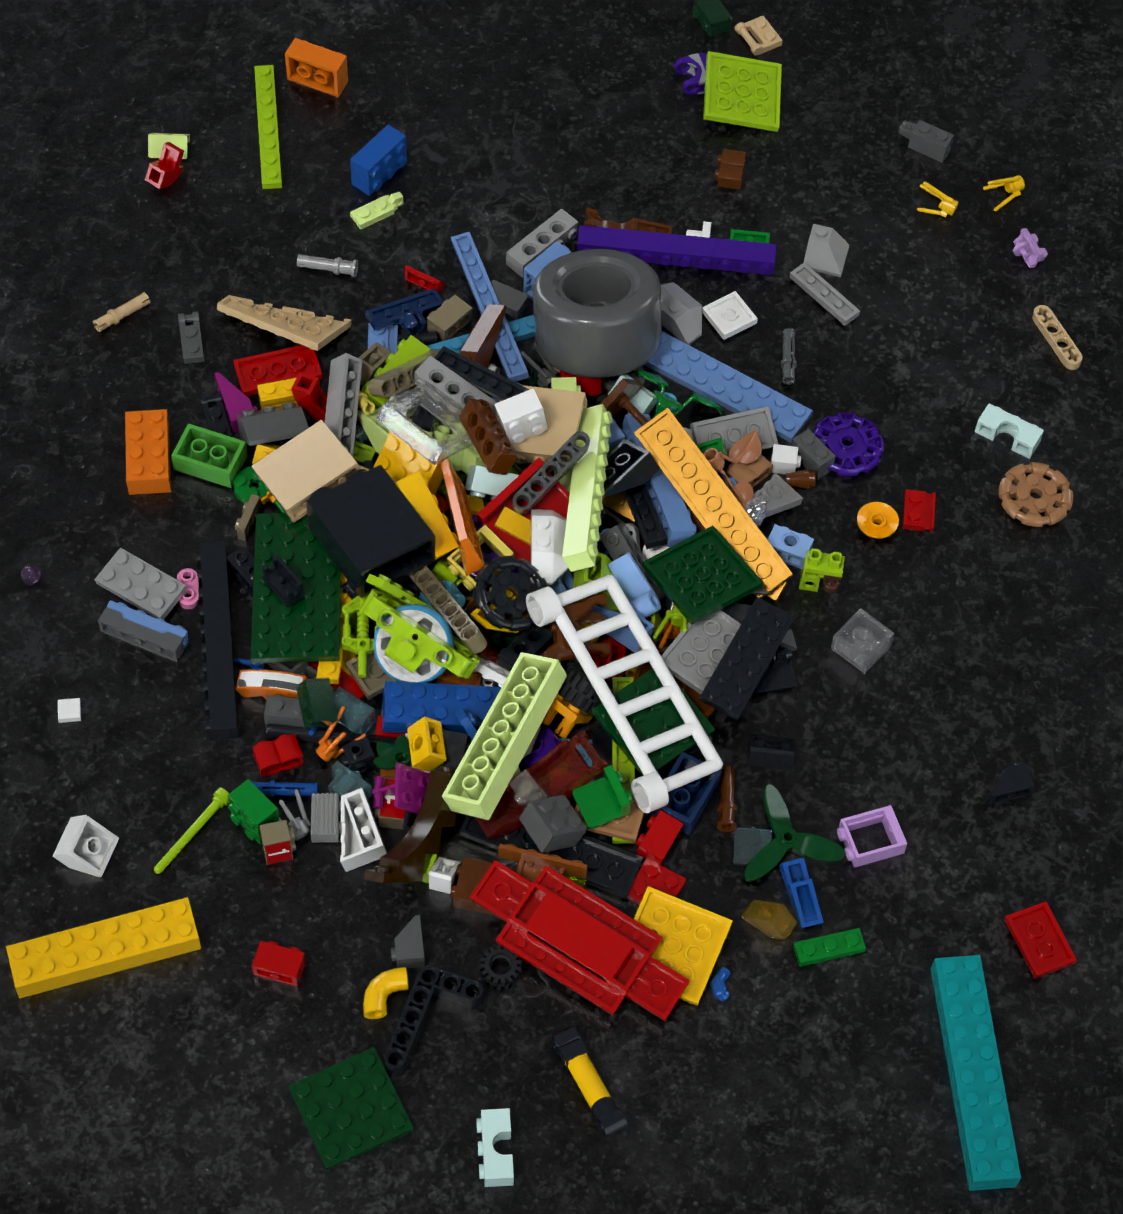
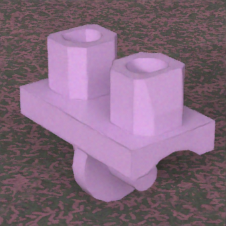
M1027 228L1021 229L1018 238L1013 241L1015 245L1013 253L1016 256L1022 255L1029 268H1034L1038 262L1044 261L1048 253L1045 248L1038 247V237L1036 234H1030Z

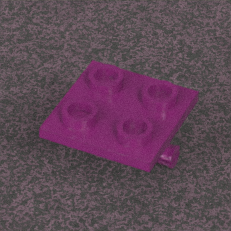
M397 763L395 784L383 787L384 777H374L375 785L374 789H372V795L374 796L373 808H383V796L395 794L394 807L418 814L427 791L430 773Z

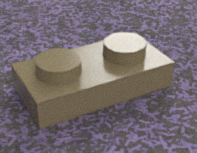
M252 494L249 501L244 503L242 517L238 518L235 524V530H237L238 539L246 541L256 520V514H259L261 509L260 496Z

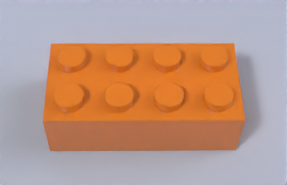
M167 409L125 412L126 483L129 495L171 492L170 429Z

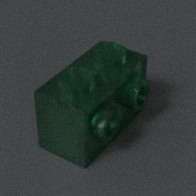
M694 0L693 16L699 20L702 29L710 37L730 31L732 17L720 0Z
M329 678L305 679L296 686L304 728L328 727L338 720V710L334 704L333 687L330 685Z

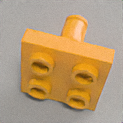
M557 693L542 723L550 726L559 712L564 718L557 729H555V733L566 739L575 724H588L593 716L576 708Z

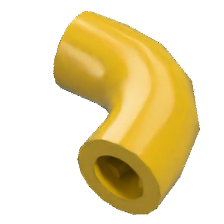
M407 967L381 972L371 980L364 995L363 1011L365 1018L380 1019L387 1015L386 1001L388 996L397 991L409 990Z

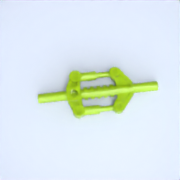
M368 595L362 598L357 596L346 603L341 611L345 616L341 648L358 655L359 678L367 677V655L374 652V639H370L368 635L369 617L361 609ZM355 612H358L357 639L351 638V625H349L350 616Z

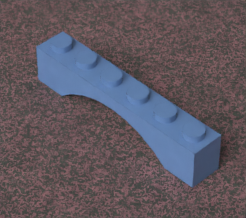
M569 569L553 585H548V587L554 590L556 595L573 588L574 578ZM595 605L591 609L604 615V620L621 614L601 605ZM637 614L651 638L655 625ZM628 625L607 633V635L634 653L642 650Z

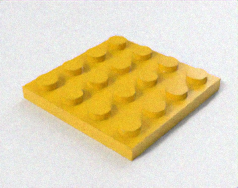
M648 886L634 920L663 937L651 957L690 980L680 999L698 1006L733 920Z

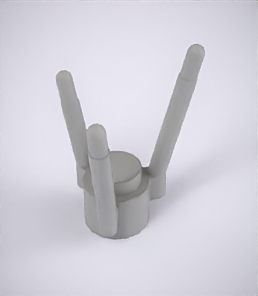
M296 789L294 793L303 820L300 817L294 818L283 800H279V804L290 820L288 825L293 827L295 840H299L311 832L309 829L311 823L307 818L299 791Z

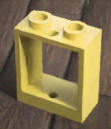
M486 525L477 531L480 545L485 542L499 557L514 556V552ZM458 548L447 557L448 569L455 577L459 575L463 579L462 583L471 591L476 587V582L470 575L466 576L465 570L459 565L462 562V558ZM497 570L494 571V575L497 578L500 574Z

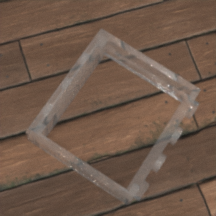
M428 384L415 387L409 392L406 391L403 395L395 396L388 402L385 401L378 410L380 413L376 420L433 465L473 445L459 419L462 410ZM421 405L457 434L438 442L402 413Z

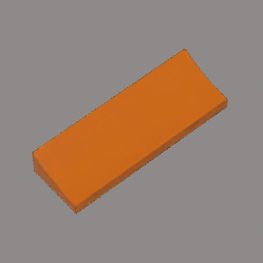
M447 459L440 464L465 575L468 576L480 570L485 563L466 488Z

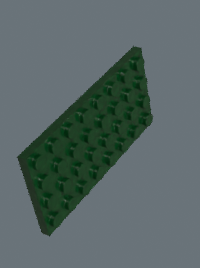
M287 513L256 514L251 663L340 661V569L308 527L307 514L294 523L290 520ZM276 555L300 579L304 587L305 597L288 608L262 580L264 564L270 568L273 565L272 559Z

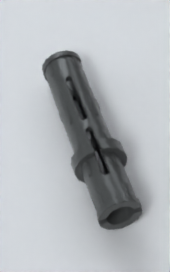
M787 328L782 332V382L784 384H793L795 382V368L797 367V361L795 360V330Z

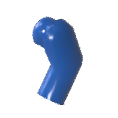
M725 967L720 968L710 983L713 995L720 1001L727 1000L730 995L729 991L726 990L725 981L731 972Z

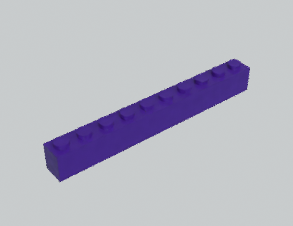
M584 225L579 227L577 251L587 249L617 250L632 254L646 263L773 275L776 244Z

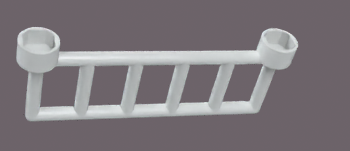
M606 575L557 595L550 587L527 594L526 606L531 619L539 627L556 621L644 775L634 779L631 783L634 800L644 813H650L666 806L669 802L668 792L719 771L723 767L720 756L613 575ZM607 589L621 614L576 631L562 606ZM628 625L642 650L597 668L584 642ZM649 662L663 687L619 705L604 679ZM670 698L685 724L640 742L626 716ZM692 735L706 761L662 780L647 754Z

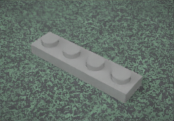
M805 262L790 272V278L844 326L859 316L860 310Z

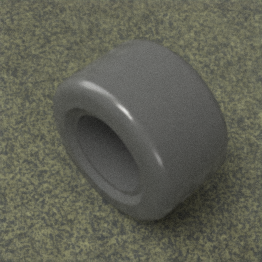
M611 249L581 250L553 260L536 277L533 285L535 343L541 356L556 369L580 377H613L641 367L658 350L662 335L661 285L656 272L642 259L626 252Z

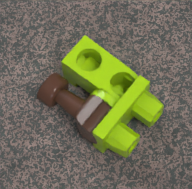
M812 548L810 551L807 550L801 570L799 589L818 592L820 578H824L822 582L823 590L827 593H835L839 588V581L842 578L845 556H842L839 552L827 554L822 553L819 549ZM805 582H813L814 585H808Z

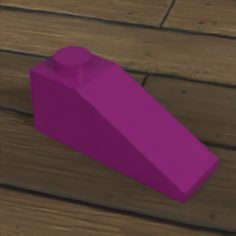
M217 372L215 373L216 386L221 394L232 432H239L237 414H242V411L246 409L258 411L257 407H252L250 399Z

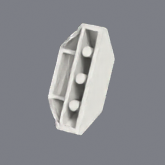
M531 509V565L539 570L537 573L542 578H545L547 585H553L569 569L562 558L567 519L553 510Z

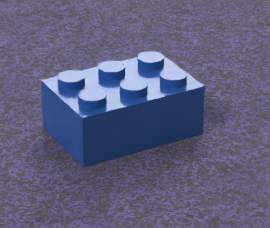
M390 125L383 128L350 159L352 185L370 196L375 191H378L387 179H391L394 173L407 162L406 135Z

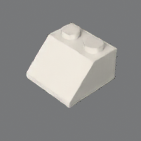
M87 815L71 817L53 857L71 869L102 877L119 837Z

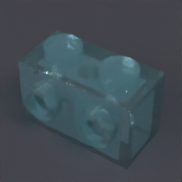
M340 687L326 701L327 715L333 720L341 707H346L338 722L352 732L364 734L375 722V709Z

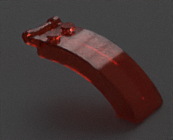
M580 731L569 741H562L534 765L511 778L489 820L475 817L489 839L523 827L519 818L530 801L565 795L569 799L573 796L574 789L586 785L597 774L604 772V768L608 767L605 759H601L588 740L589 736L586 731ZM578 745H582L593 761V766H588L576 748Z

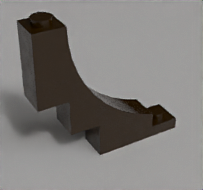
M440 766V770H431L423 804L410 830L395 848L380 857V864L375 866V870H365L364 879L381 883L420 882L423 880L426 854H439L442 827H455L457 812L451 811L442 797L455 773L453 772V767Z

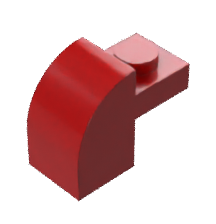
M170 142L164 143L160 159L149 164L145 181L159 189L170 186L182 172L183 166L180 163L184 150Z

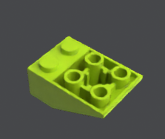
M598 552L595 566L574 571L573 588L606 575H613L608 567V564L612 561L605 554ZM607 589L596 593L606 594L607 605L604 607L619 611Z

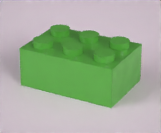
M189 423L171 455L174 470L232 488L234 484L233 479L240 472L248 456L245 441Z

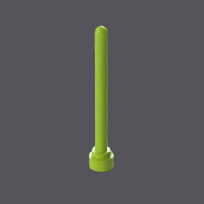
M221 787L217 789L213 794V802L154 867L156 874L163 872L219 807L222 808L229 804V793Z

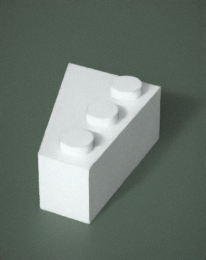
M363 788L342 795V851L340 862L345 871L348 872L380 859V857L387 854Z

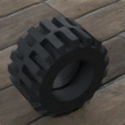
M569 662L564 668L567 677L558 693L576 708L592 715V709L602 702L581 665ZM608 685V687H609V689L611 690L612 694H614L613 690H612L611 687Z

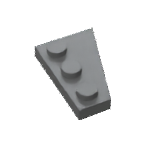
M775 473L754 494L753 501L747 509L760 520L801 505L803 497Z

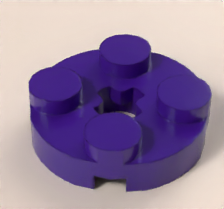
M545 728V730L539 731L531 753L521 760L523 766L537 771L559 754V741L552 730Z

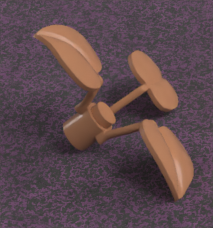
M756 430L736 442L731 447L728 456L724 455L722 451L718 452L716 448H709L703 453L714 470L726 476L728 485L731 488L730 491L744 509L752 503L754 490L746 481H740L735 486L732 484L723 471L724 459L734 464H738L740 461L744 465L758 459L762 452V445Z

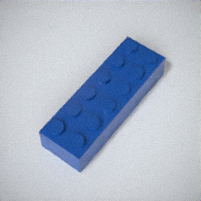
M385 681L382 699V732L408 733L407 728L425 716L440 721L443 730L468 734L454 712L459 708H462L465 714L470 712L477 722L473 726L478 730L501 687Z

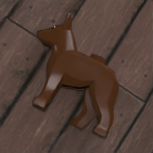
M593 594L562 607L574 628L578 631L582 629L581 625L589 622L599 623L604 621V615L591 609L595 605L606 606L607 598L606 594ZM556 621L549 623V631L553 633L554 644L537 656L559 660L560 664L563 661L577 660ZM584 642L590 656L594 655L599 656L600 659H605L610 654L609 643Z

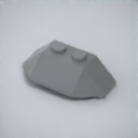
M674 282L660 284L661 325L680 341L690 345L702 336V305Z

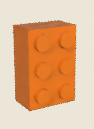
M294 38L285 52L287 79L339 97L348 83L347 56L305 40Z

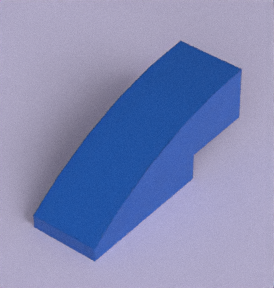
M804 858L781 863L779 865L781 875L801 929L824 923L812 878L809 879Z

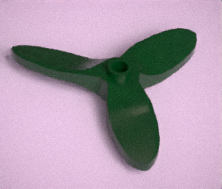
M767 784L763 792L764 807L775 839L764 846L752 858L744 872L745 881L752 882L762 878L775 868L785 853L789 852L819 862L833 863L844 859L846 853L839 844L815 834L797 833L792 829L788 809L781 794L773 785Z

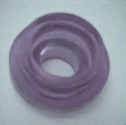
M28 564L21 571V578L27 585H34L41 577V569L35 564Z

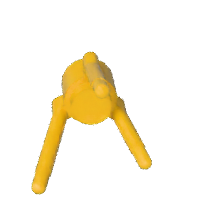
M1017 175L1011 178L989 181L987 183L988 186H984L983 190L1004 186L1008 193H1012V195L994 208V211H997L1015 197L1020 196V191L1025 188L1023 178Z
M925 181L923 184H920V188L942 200L939 208L942 210L917 208V211L936 214L945 218L947 214L951 216L954 214L959 203L958 201L945 195Z

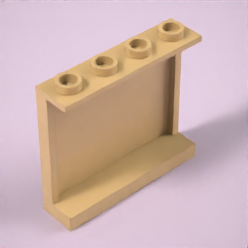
M523 386L529 390L534 388L543 407L549 430L544 431L540 435L529 437L521 443L512 444L518 455L515 460L516 463H533L538 458L546 463L574 433L578 432L582 412L586 410L588 404L585 392ZM568 455L560 456V459L563 462H569L571 460L570 456Z
M322 420L252 465L258 479L262 480L293 523L307 514V500L313 492L322 487H329L331 489L346 482L353 472L360 469L355 459Z

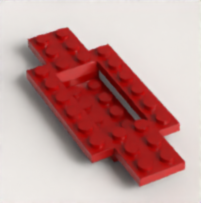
M494 860L470 896V900L507 922L497 937L496 943L611 1015L615 1014L624 998L627 997L666 1021L690 983V980L651 957L662 941V936L547 865L543 868L537 879L530 882ZM530 931L534 935L538 936L542 940L546 941L550 945L554 946L558 950L562 951L566 955L570 956L574 960L578 961L582 965L586 966L590 970L606 979V982L601 978L597 977L596 975H594L593 973L589 972L585 968L581 967L577 963L573 962L569 958L565 957L561 953L557 952L553 948L549 947L545 943L541 942L537 938L533 937L528 932Z

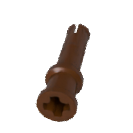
M726 765L721 768V801L717 806V812L719 813L717 829L722 832H732L737 829L735 822L737 806L734 803L735 768Z

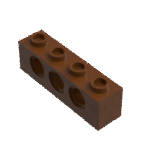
M470 398L459 415V419L488 472L507 475L518 455L493 413L490 404L483 399Z

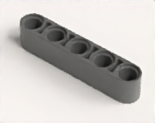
M582 431L574 433L515 494L512 503L514 512L520 515L529 513L584 456L590 444V438L587 433ZM582 440L585 442V446L578 447L574 442ZM568 455L570 456L571 460L569 462H563L560 459V456ZM551 469L554 470L557 473V475L554 477H549L546 475L545 472ZM535 484L540 485L542 490L534 492L531 486ZM523 499L528 505L520 507L516 502Z

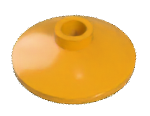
M871 502L859 510L857 524L860 530L867 536L881 539L891 536L897 530L899 517L897 512L888 504Z

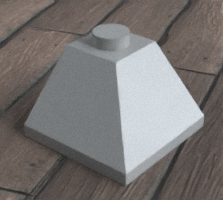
M813 224L804 262L816 272L841 277L849 244L833 228Z

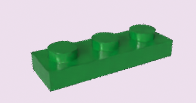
M860 928L798 941L793 944L799 967L866 951Z

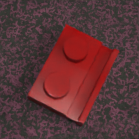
M905 490L902 529L919 531L925 529L933 532L936 493L927 494L925 491Z

